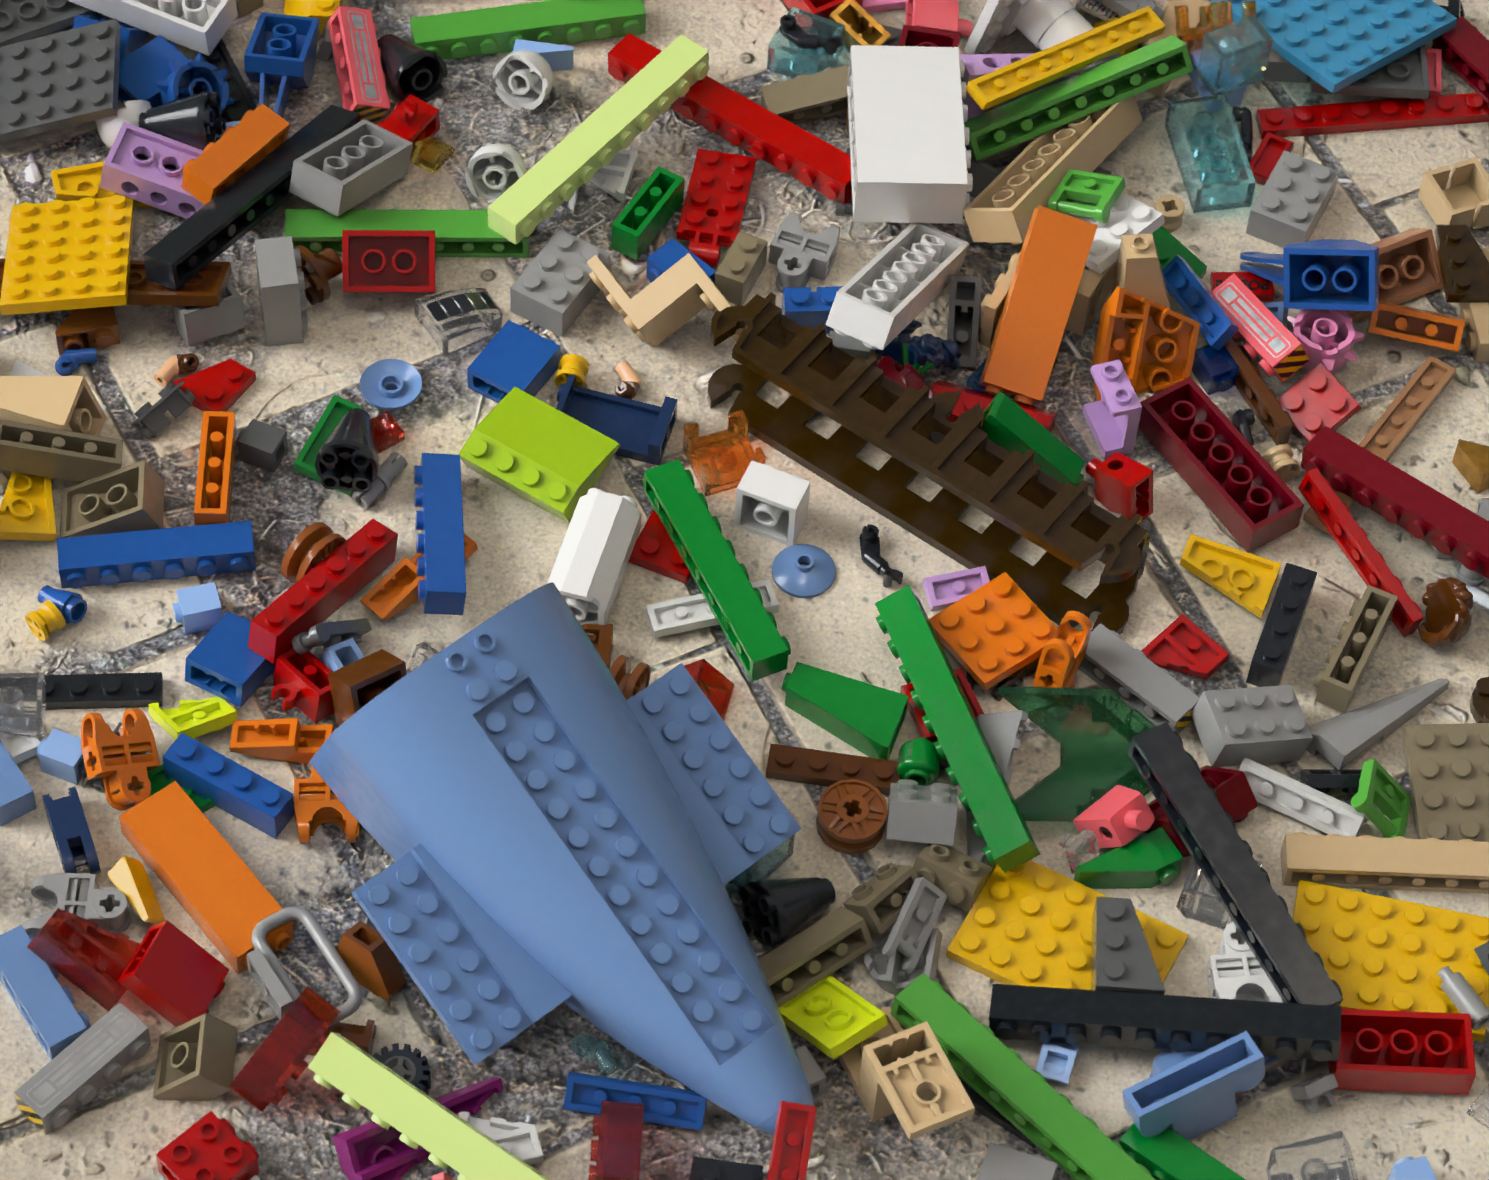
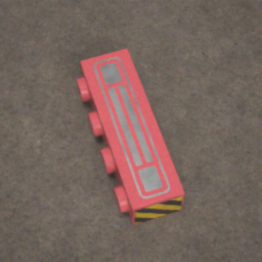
M339 5L327 23L342 106L344 109L360 113L361 121L365 119L373 124H378L390 109V98L387 96L385 87L386 75L382 71L381 49L377 44V27L373 22L371 10Z
M1232 274L1211 292L1239 327L1232 338L1236 342L1239 339L1244 342L1241 345L1252 359L1258 357L1261 360L1258 364L1269 377L1274 374L1283 383L1311 360L1300 341L1235 274Z

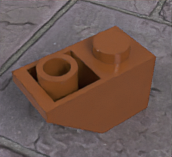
M113 306L74 309L55 331L59 356L69 349L106 348L111 345L121 344Z
M359 921L342 935L337 951L360 985L370 990L375 996L381 997L386 1001L390 1000L405 987L406 980L396 955L378 931Z

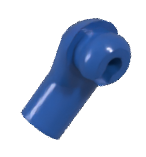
M96 347L66 350L55 363L56 372L61 376H70L81 364L97 363Z

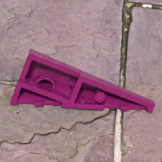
M491 1077L434 1099L456 1115H458V1112L463 1111L470 1112V1115H475L482 1109L481 1105L494 1093H500L504 1087L501 1078ZM374 1121L332 1136L341 1170L348 1180H402L400 1177L415 1164H421L431 1153L420 1145L417 1150L410 1147L399 1139L402 1134L393 1126H390L387 1130Z

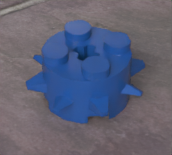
M201 53L197 54L194 61L185 65L172 58L169 60L171 73L163 82L156 83V87L161 90L162 104L202 92H219L221 98L219 111L223 110L226 105L234 104V99L229 97L227 81L224 82L227 71L225 69L217 71L218 68L215 65L203 60Z

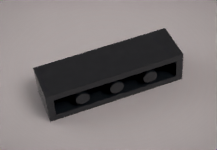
M1286 563L1253 655L1246 683L1258 687L1280 685L1312 595L1317 572Z

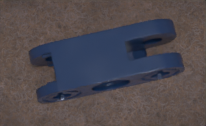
M76 787L68 788L69 796L53 800L49 794L42 795L46 815L64 873H77L76 867L87 865L90 874H100L99 860Z

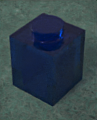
M1210 344L1195 350L1192 373L1208 395L1219 391L1224 392L1235 386L1239 366L1225 346L1219 351Z

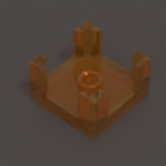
M1231 1L1212 2L1211 6H1200V27L1189 28L1188 5L1174 6L1176 37L1181 41H1216L1258 36L1256 1H1245L1242 3L1243 24H1233Z
M743 410L728 415L727 430L699 437L700 426L698 423L684 426L683 450L705 497L737 488L751 461L765 464V455L761 447H757L756 452H754L747 437L748 420Z

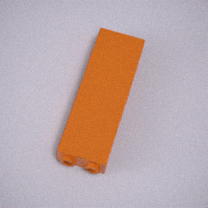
M1038 206L1034 209L979 381V385L986 387L985 392L996 396L1000 391L1003 394L1015 396V402L1028 406L1043 400L1098 225L1043 206Z
M174 781L119 815L121 832L236 973L240 974L248 969L247 954L255 950L251 941L255 926L264 918L280 911L282 907L180 785ZM292 920L266 934V942L273 952L275 950H283L294 939Z

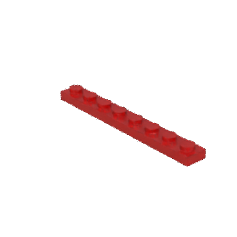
M1477 93L1428 96V99L1401 98L1257 109L1255 118L1261 139H1264L1267 132L1279 137H1295L1489 122V107Z

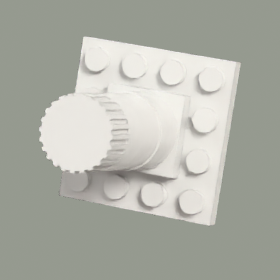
M987 0L964 51L967 54H978L979 52L984 54L993 47L998 38L1005 39L1017 28L1036 48L1045 50L1090 31L1094 27L1077 11V8L1069 0ZM1116 53L1079 70L1082 73L1122 55Z

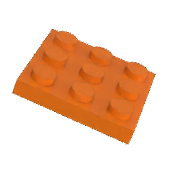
M1006 572L929 618L941 643L985 691L1039 658L1047 642L1055 637L1058 630Z

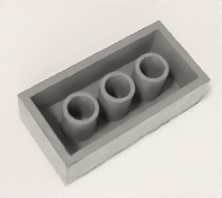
M364 119L293 161L289 192L300 197L305 202H310L324 209L329 214L340 216L407 175L413 143Z

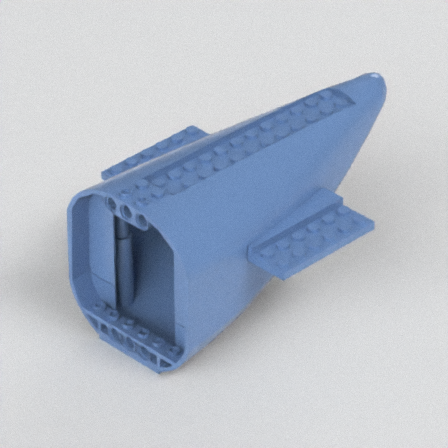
M551 582L507 606L387 688L335 729L309 761L346 809L396 861L355 889L352 895L474 1066L563 1002L631 1052L749 1125L768 1134L774 1135L779 1101L814 1106V1098L796 1049L759 960L724 886L801 830V827L682 663L626 700L595 646L554 582Z

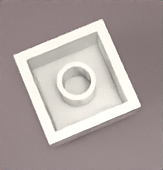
M751 461L737 487L734 526L788 546L794 545L807 521L811 482L798 475H791L774 469L768 464Z

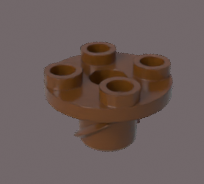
M302 245L294 247L300 249L302 266L296 268H301L304 274V291L307 300L312 305L328 300L331 294L328 281L342 273V261L339 255L331 248H326L315 254Z

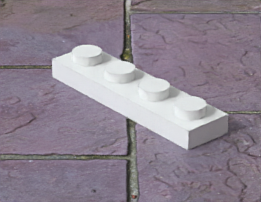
M770 579L750 583L753 588L756 587L760 591L765 610L771 613L778 612L779 604ZM702 594L646 605L645 613L654 638L719 625Z
M1246 757L1242 761L1239 771H1244L1257 802L1324 833L1358 836L1366 816L1364 813H1359L1345 802Z

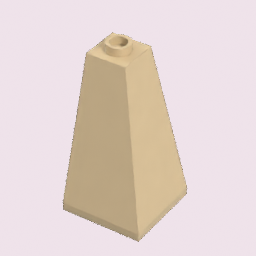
M1153 234L1122 235L1112 293L1117 286H1120L1172 310Z
M0 376L1 420L99 436L106 415L84 376Z

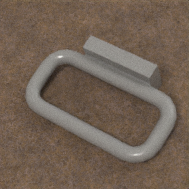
M291 906L281 909L257 923L252 932L251 940L255 950L247 954L248 972L281 1023L294 1018L295 1011L306 1025L313 1028H325L351 1016L358 1010L363 996L361 987L315 916L309 910ZM298 920L305 926L347 990L349 998L345 1003L324 1014H316L310 1010L265 939L269 931L288 921Z

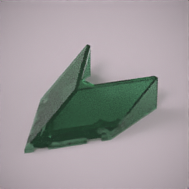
M999 687V695L1018 710L1027 712L1028 718L1060 743V767L1015 800L1025 821L1073 822L1077 816L1116 785H1122L1139 791L1143 796L1151 791L1127 754V750L1133 736L1156 726L1136 709H1131L1120 700V696L1112 689ZM1187 752L1188 756L1194 759V757Z

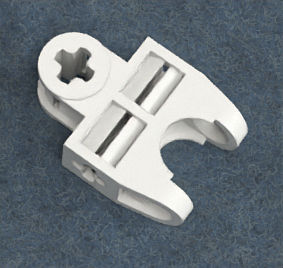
M1234 922L1229 923L1223 932V940L1219 946V955H1210L1206 966L1210 998L1235 1000L1251 998L1255 1001L1282 1003V998Z

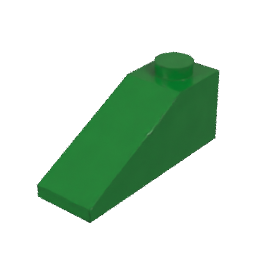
M1161 827L1129 842L1125 846L1113 849L1077 866L1074 881L1091 889L1152 888L1161 883L1166 885L1173 882L1179 876L1183 856Z

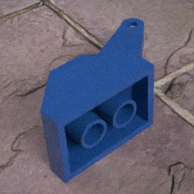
M261 12L246 49L244 71L250 82L260 84L259 105L263 103L268 107L270 86L280 85L274 112L282 118L291 89L309 88L319 38V18Z
M1321 239L1287 244L1283 248V254H1268L1254 251L1240 253V259L1251 261L1241 263V270L1251 272L1284 287V308L1376 311L1379 307L1378 246L1357 240ZM1271 264L1283 265V267H1279V266H1275V265H1271Z

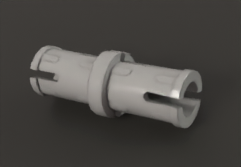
M393 451L378 468L376 479L371 484V488L366 492L356 491L352 494V498L357 505L363 501L361 508L367 509L382 491L385 492L391 487L393 479L408 465L402 455L397 460L396 458L399 453Z

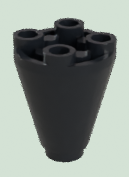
M219 92L195 94L148 109L139 115L140 128L204 150L209 143L217 142L220 139V135H223L227 129L225 118L220 117L221 98Z
M353 408L344 414L317 452L315 468L317 475L321 478L322 486L326 489L366 492L375 481L379 467L374 431L370 415L363 409Z
M818 877L753 881L739 889L744 912L742 925L748 937L754 936L764 946L774 947L828 909L830 904L835 902V889L827 878L820 879Z

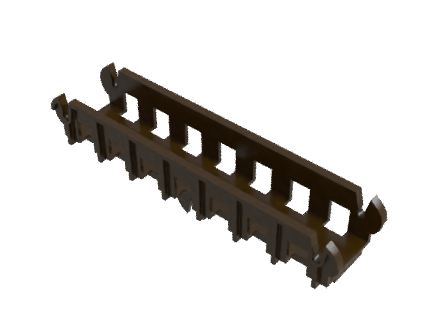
M772 292L766 298L756 294L745 306L735 305L715 312L711 322V339L714 347L736 334L738 329L744 328L746 330L742 331L732 349V358L741 363V365L730 364L723 366L715 371L708 381L707 399L710 409L731 397L734 391H742L738 394L728 412V420L966 568L972 569L985 566L990 581L1006 572L1038 608L1056 624H1060L1068 611H1078L1088 618L1092 612L1098 611L1101 614L1098 615L1091 632L1101 623L1119 635L1123 633V629L1129 619V605L1127 601L1136 592L1138 580L1143 575L1150 542L1148 530L1140 526L1142 516L1136 513L1131 520L1123 515L1118 518L1094 503V498L1086 493L1088 487L1086 482L1082 481L1077 487L1068 482L1066 485H1063L1040 471L1041 466L1033 461L1035 451L1029 448L1024 455L1016 450L1011 453L989 440L988 434L981 430L983 427V412L979 403L959 415L957 421H948L946 417L950 416L961 392H944L928 398L930 388L925 385L919 391L912 387L908 389L903 388L884 376V371L877 367L878 357L872 354L867 360L859 355L854 358L832 345L833 340L826 336L827 326L821 323L816 329L808 324L803 327L783 315L782 309L775 305L776 295ZM768 381L791 394L778 409L755 395ZM818 411L841 425L829 439L824 438L805 426ZM868 442L892 456L879 471L855 457ZM919 473L943 487L930 502L906 488ZM970 505L994 518V521L982 534L957 520ZM1022 536L1047 551L1034 566L1009 552ZM1097 560L1105 564L1100 576V584L1087 598L1061 584L1074 569L1082 571ZM1069 620V624L1073 628L1080 624L1077 621Z

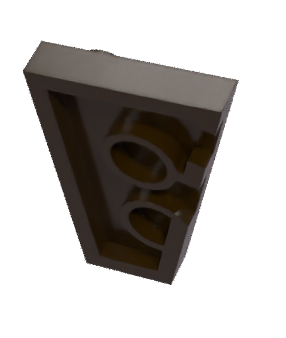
M1436 225L1434 234L1446 302H1489V261L1467 225Z

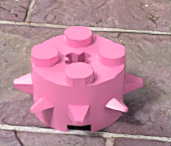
M1303 309L1297 317L1290 315L1287 317L1294 326L1291 333L1300 341L1311 358L1301 368L1312 371L1322 363L1332 373L1344 367L1348 359L1358 360L1351 349L1353 344L1364 339V333L1354 330L1352 318L1344 310Z

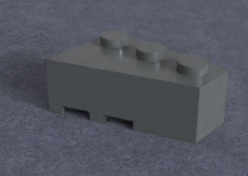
M1097 896L1092 916L1091 990L1164 995V986L1131 899Z

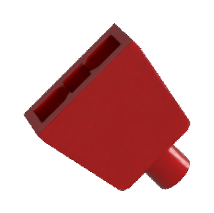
M1119 452L1112 454L1104 461L1097 457L1089 461L1086 466V473L1095 478V497L1109 511L1122 514L1129 520L1137 513L1142 516L1141 521L1153 513L1152 469Z

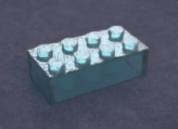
M1218 95L1169 101L1165 127L1193 213L1251 207L1256 182L1227 96Z

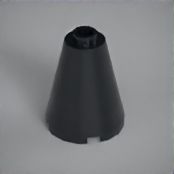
M386 34L377 41L378 47L381 49L380 60L382 70L385 72L395 94L402 102L411 94L427 103L441 92L443 87L440 84L443 77L447 79L448 71L446 63L437 53L394 34Z

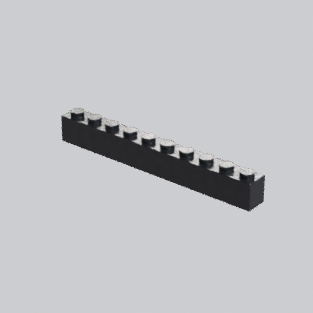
M334 105L325 109L143 254L147 280L174 290L180 288L294 195L289 192L293 161L360 122V113Z
M1165 722L1133 736L1127 754L1283 1002L1340 1006L1343 997L1338 983L1330 979L1324 969L1322 958L1311 949L1306 941L1303 928L1294 922L1288 913L1285 900L1282 896L1277 895L1271 886L1268 873L1264 868L1258 866L1253 858L1250 845L1247 841L1241 839L1235 829L1232 817L1229 813L1224 812L1218 803L1215 790L1212 786L1206 784L1200 774L1197 762L1190 758L1183 748L1180 735L1173 731L1169 724Z
M993 984L989 1028L994 1032L996 1038L1002 1040L1017 1039L1032 1040L1039 1043L1062 1042L1072 1045L1092 1044L1104 1045L1106 1047H1136L1143 1050L1166 1049L1177 1052H1203L1247 1031L1263 1056L1279 1057L1282 1059H1314L1325 1062L1328 1060L1339 1061L1341 1006Z

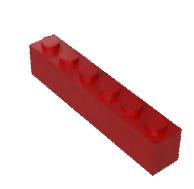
M375 519L370 520L251 620L248 648L269 662L276 663V657L293 648V637L309 632L311 627L318 623H323L395 561L398 533Z

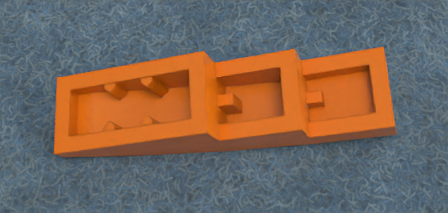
M464 534L466 561L478 550L476 542ZM416 553L410 560L404 557L360 600L361 604L385 622L418 600V582L423 580L422 576H417L418 557H422V553Z
M298 718L234 720L229 749L234 753L264 759L310 764L309 761L315 752L319 750L335 728L333 724L300 725Z

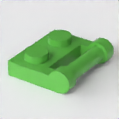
M1069 169L1050 197L1047 208L1065 214L1094 218L1096 222L1106 223L1110 216V210L1126 187L1124 178ZM1066 199L1095 203L1097 205L1092 206L1074 202H1067Z
M1375 758L1363 762L1358 793L1351 800L1352 807L1357 812L1364 813L1383 833V838L1405 837L1412 798Z

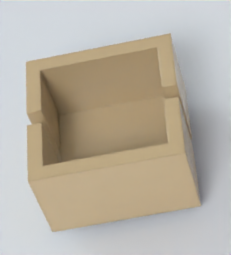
M1477 157L1454 163L1452 170L1449 166H1444L1424 172L1418 197L1436 225H1467L1469 230L1470 226L1474 230L1489 226V175Z

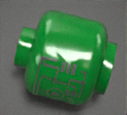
M915 738L904 743L898 755L897 773L900 775L899 777L916 781L920 786H929L935 782L939 776L941 757L935 745L926 738Z

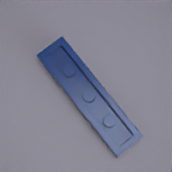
M1177 254L1162 270L1167 290L1189 318L1201 323L1200 333L1213 348L1219 351L1239 327L1187 261Z
M569 1072L563 1109L702 1130L707 1099L692 1090Z

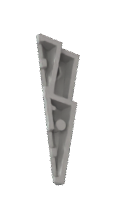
M1440 678L1310 725L1308 727L1313 739L1306 750L1312 756L1320 753L1337 769L1341 770L1378 739L1384 741L1447 690L1450 681Z
M1017 710L978 715L976 719L1009 787L1013 773L1011 769L1013 751L1018 750L1021 744V740L1016 738L1017 731L1023 723L1027 722L1028 713ZM966 811L967 855L985 863L986 855L983 847L987 843L984 837L979 839L970 823L971 820L975 819L972 811Z

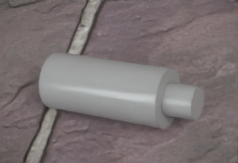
M1449 966L1443 967L1437 974L1443 981L1440 987L1460 1013L1471 1015L1473 1030H1478L1489 1023L1488 1007L1460 972L1453 973Z

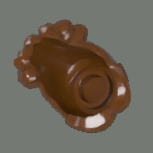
M1452 577L1440 578L1437 580V583H1430L1426 586L1427 592L1422 597L1423 604L1427 606L1425 612L1426 621L1418 626V632L1422 641L1435 648L1454 644L1467 634L1472 622L1470 610L1474 604L1473 594L1468 591L1464 582Z

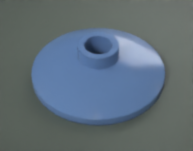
M399 359L377 361L367 367L360 378V391L363 398L372 406L383 410H398L411 405L419 397L422 390V378L418 370L410 363Z
M797 544L789 546L778 553L773 561L772 576L774 582L783 592L794 597L812 598L826 592L835 580L836 568L834 561L827 552L813 545Z

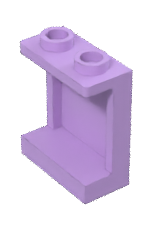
M1120 359L1093 365L1090 372L1102 396L1100 401L1083 405L1082 413L1104 459L1118 452L1123 455L1133 453L1142 405Z

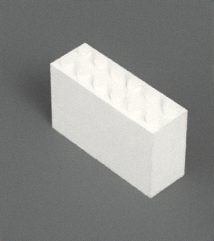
M851 45L847 96L853 222L962 224L963 210L970 204V195L967 192H972L973 176L967 170V168L971 167V150H966L965 145H969V127L964 125L968 119V105L962 102V100L966 99V82L961 80V78H964L965 61L959 59V47Z

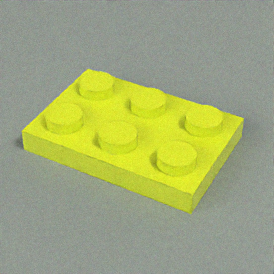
M831 975L778 1008L785 1025L833 1060L888 1025L884 1012Z

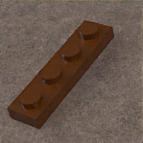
M1231 337L1219 351L1217 350L1216 359L1276 445L1288 443L1291 428L1293 427L1291 416L1288 412L1283 411L1277 402L1275 393L1268 389L1262 381L1259 370L1248 361L1243 347L1237 345Z
M772 743L770 744L766 778L826 787L840 780L857 779L870 783L879 789L883 795H889L890 784L898 783L900 775L897 772L898 761Z

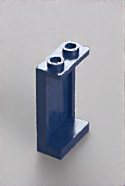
M569 374L566 384H560L556 409L618 442L620 446L614 455L660 466L677 419L678 399L665 397L662 407L578 387L576 385V376Z

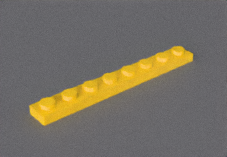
M1146 6L971 80L966 86V91L983 111L1161 35L1166 25L1149 6Z

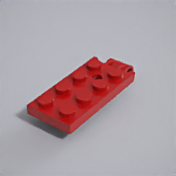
M698 148L676 232V239L690 241L688 250L711 268L717 269L721 246L730 248L741 230L757 158Z

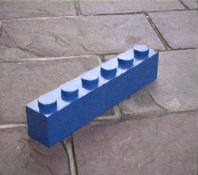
M422 453L420 466L415 465L414 484L419 485V488H415L414 506L420 507V511H416L415 530H421V534H417L416 553H422V557H418L417 576L423 577V580L418 582V600H423L424 614L463 615L466 599V573L460 455Z
M251 520L57 538L58 567L62 588L78 589L84 586H109L116 583L147 582L158 579H179L189 576H211L221 573H243L256 570Z

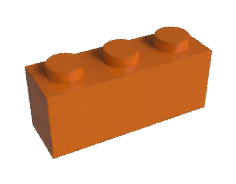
M1379 300L1378 309L1371 311L1367 330L1374 334L1458 352L1465 319Z

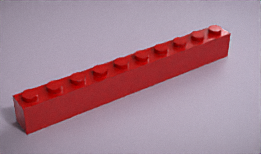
M628 33L608 52V74L612 75L616 80L627 83L662 51ZM705 76L704 79L698 80L690 87L685 96L679 97L671 104L670 108L680 113L684 118L698 123L709 132L721 136L734 146H739L757 159H762L776 167L780 172L787 173L802 184L821 192L827 198L839 201L843 205L852 198L851 160L849 154L712 78Z

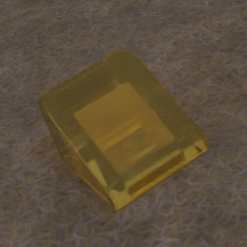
M430 136L415 143L411 162L431 173H435L452 156L455 149Z

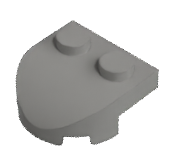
M894 924L887 928L886 933L876 941L872 939L874 946L865 952L864 961L867 970L875 982L886 992L897 995L922 973L926 974L931 980H935L942 934L938 928L932 929L917 965L911 973H907L902 969L906 956L896 950L891 958H887L882 954Z

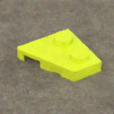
M220 697L202 700H180V708L160 709L159 703L148 705L150 717L174 740L181 733L195 739L212 731H220L226 726L232 725L234 720H237L236 710Z

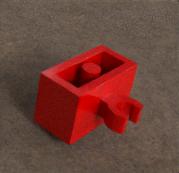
M410 94L402 103H398L393 112L384 121H380L377 126L413 143L411 160L440 130L439 109Z
M293 648L276 657L273 679L274 687L272 688L271 699L274 701L284 697L282 703L284 711L296 706L316 724L335 713L328 674L332 673V671L310 651L301 655Z

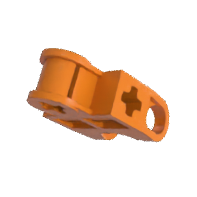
M1068 611L1059 624L1055 637L1050 639L1042 650L1033 682L1034 692L1038 694L1044 692L1059 699L1060 704L1065 705L1075 687L1078 667L1085 658L1091 635L1092 623L1086 615L1078 611ZM1069 620L1080 623L1083 630L1074 629L1069 624Z
M138 708L127 709L124 712L122 718L123 728H120V736L110 729L109 724L105 723L103 716L98 712L86 714L81 724V750L88 780L103 778L108 803L114 809L120 811L128 810L149 797L151 783L147 772L160 766L153 731L145 713Z
M311 765V778L294 779V812L300 844L310 843V836H314L316 828L327 822L336 823L343 829L344 835L347 836V843L357 842L361 824L346 809Z

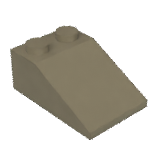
M142 460L62 489L60 538L163 529L165 481L146 460Z

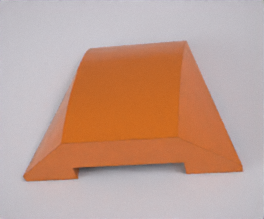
M1117 286L1101 309L1091 366L1120 359L1136 394L1150 390L1155 392L1167 389L1191 377L1201 323ZM1093 378L1096 401H1100L1102 395Z

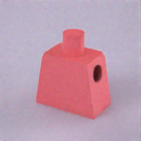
M907 0L905 25L961 34V37L969 38L973 22L959 18V3L956 0Z
M1116 785L1077 816L1073 822L1087 848H1108L1125 846L1142 831H1147L1152 823H1154L1155 817L1144 796L1139 791L1122 785Z

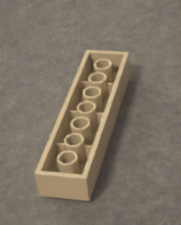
M1135 95L1038 135L963 210L973 242H986L987 244L999 242L1011 243L1013 245L1024 243L1034 209L1038 206L1047 208L1050 197L1068 170L1093 172L1143 121Z

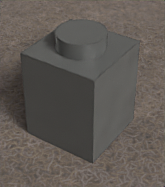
M252 419L247 428L242 429L237 437L236 445L239 447L240 461L274 473L288 451L287 432Z

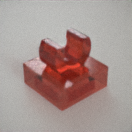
M388 411L371 419L378 454L405 440V432Z

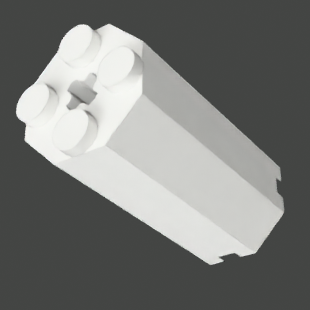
M597 488L589 489L587 495L579 498L548 583L554 582L581 625H606L641 528V512L636 508L637 502L635 499L629 496H619L603 492Z

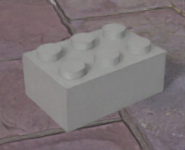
M1284 150L1250 210L1246 234L1284 248L1287 244L1309 241L1334 195L1339 171Z
M558 229L510 288L511 312L563 337L601 290L590 278L589 274L593 270L586 262L594 255H597L611 270V253Z
M292 236L254 240L266 346L303 343V330L308 329L306 311H301L307 310L305 291H303L305 290L304 274L301 268H296L302 266L300 249L293 248Z
M1292 685L1203 691L1191 712V717L1211 768L1241 765L1245 757L1259 764L1299 761L1313 739Z

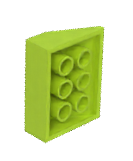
M514 387L474 428L458 455H460V459L469 469L570 524L579 498L587 495L588 490L594 488L620 444L523 390Z

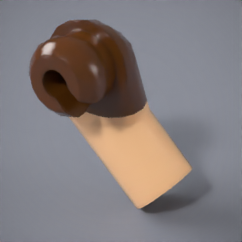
M192 353L172 355L154 375V380L159 385L166 386L174 376L191 374L196 371L199 359Z
M622 361L615 367L616 372L622 379L620 386L616 385L615 393L619 397L632 400L641 386V380L629 362Z

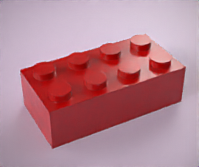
M1341 1009L1339 1061L1328 1060L1329 1073L1334 1074L1339 1086L1332 1090L1468 1095L1476 1076L1471 1015L1462 1013Z

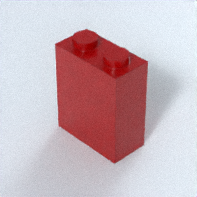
M166 920L150 927L118 982L167 1021L178 1027L204 1013L209 1014L207 1008L212 999L216 998L224 989L226 983L223 980L230 969Z

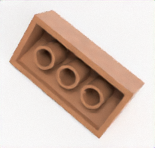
M1411 228L1371 244L1379 247L1380 301L1401 304L1444 287L1432 229ZM1344 310L1351 316L1352 322L1371 315V311Z

